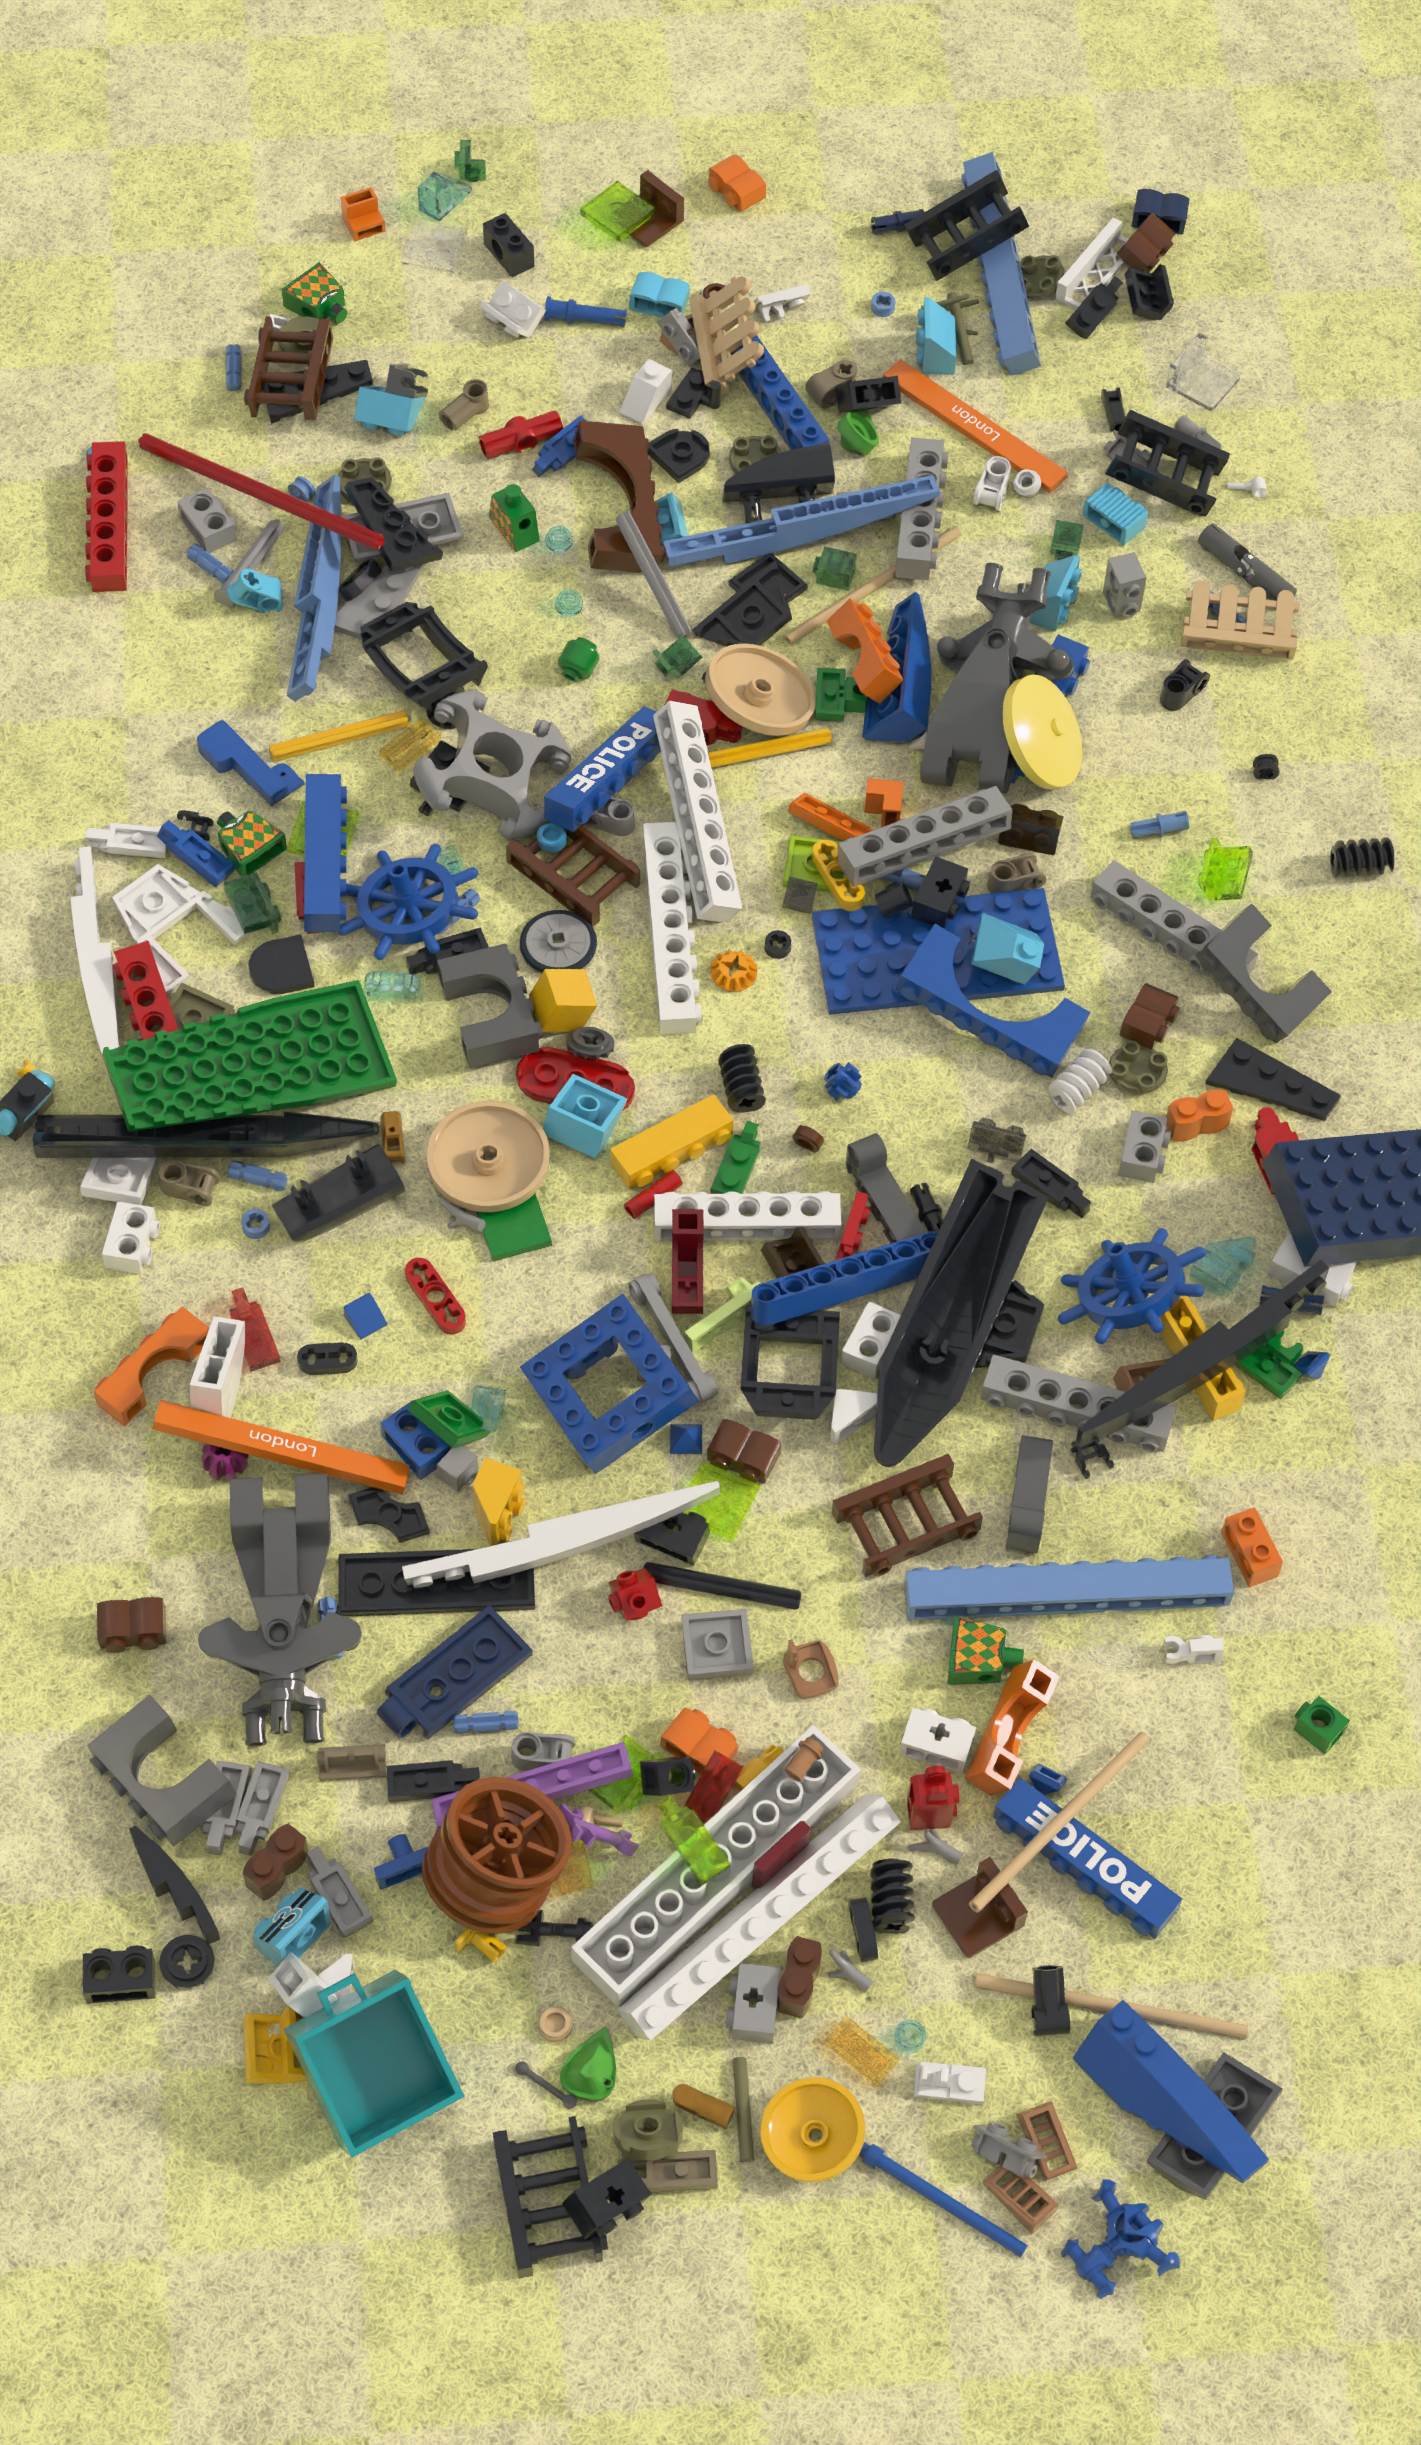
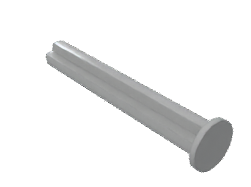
M280 520L269 521L222 588L214 592V598L218 603L230 608L234 605V602L227 595L228 586L238 580L239 573L243 569L256 570L284 531V525L281 524Z

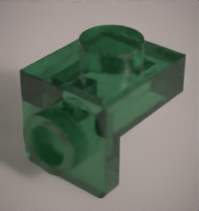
M460 140V151H455V167H459L460 180H467L469 182L486 181V161L483 159H472L471 140Z
M1056 520L1050 554L1055 555V559L1061 560L1073 555L1078 556L1084 524Z
M681 635L663 653L657 648L652 651L658 659L655 665L665 676L670 672L676 679L683 676L703 658L684 635Z

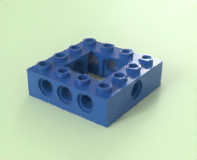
M624 1294L618 1296L520 1366L542 1401L594 1474L609 1466L699 1402L694 1392ZM619 1342L647 1384L596 1420L564 1375L570 1379L581 1378L587 1374V1369L601 1359L611 1357L617 1351Z

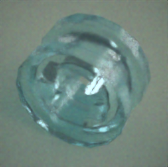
M905 2020L897 2026L894 2041L900 2051L907 2054L917 2053L925 2043L926 2032L921 2023L915 2020ZM907 2029H912L913 2035H919L920 2039L915 2038L914 2044H908L907 2039L901 2038L900 2034L905 2035Z

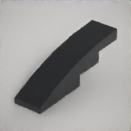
M136 1826L129 1828L132 1841L156 1897L170 1892L182 1921L195 1916L208 1944L220 1940L218 1929L206 1905L184 1872L158 1844Z

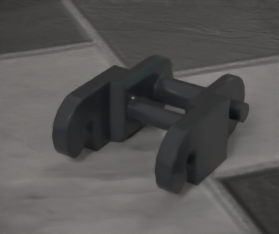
M178 811L177 818L179 820H183V817H186V821H192L191 829L201 838L209 841L208 826H213L214 824L211 818L199 816V812ZM196 825H202L201 831L195 830Z
M1099 1439L1082 1447H1079L1075 1441L1071 1443L1072 1448L1070 1450L1072 1453H1076L1075 1462L1085 1479L1090 1478L1089 1470L1085 1469V1460L1095 1456L1103 1457L1109 1469L1114 1468V1462L1109 1460L1110 1454L1104 1443L1099 1445ZM1093 1446L1095 1452L1084 1456L1081 1450Z

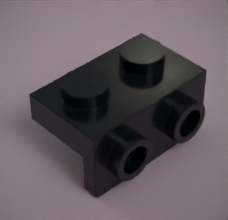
M1159 264L1153 273L1129 267L1124 276L1133 314L1152 320H1162L1174 304L1166 266Z

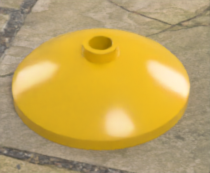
M809 2077L791 2082L773 2096L764 2111L760 2133L767 2157L782 2174L802 2182H822L838 2176L852 2165L862 2149L866 2127L862 2109L857 2099L847 2088L830 2079ZM814 2132H821L823 2135L819 2141L814 2142L810 2139Z

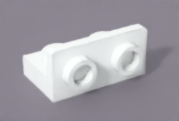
M503 280L489 304L482 301L479 305L487 311L485 316L497 324L501 321L506 325L504 330L517 338L519 335L531 336L546 311Z

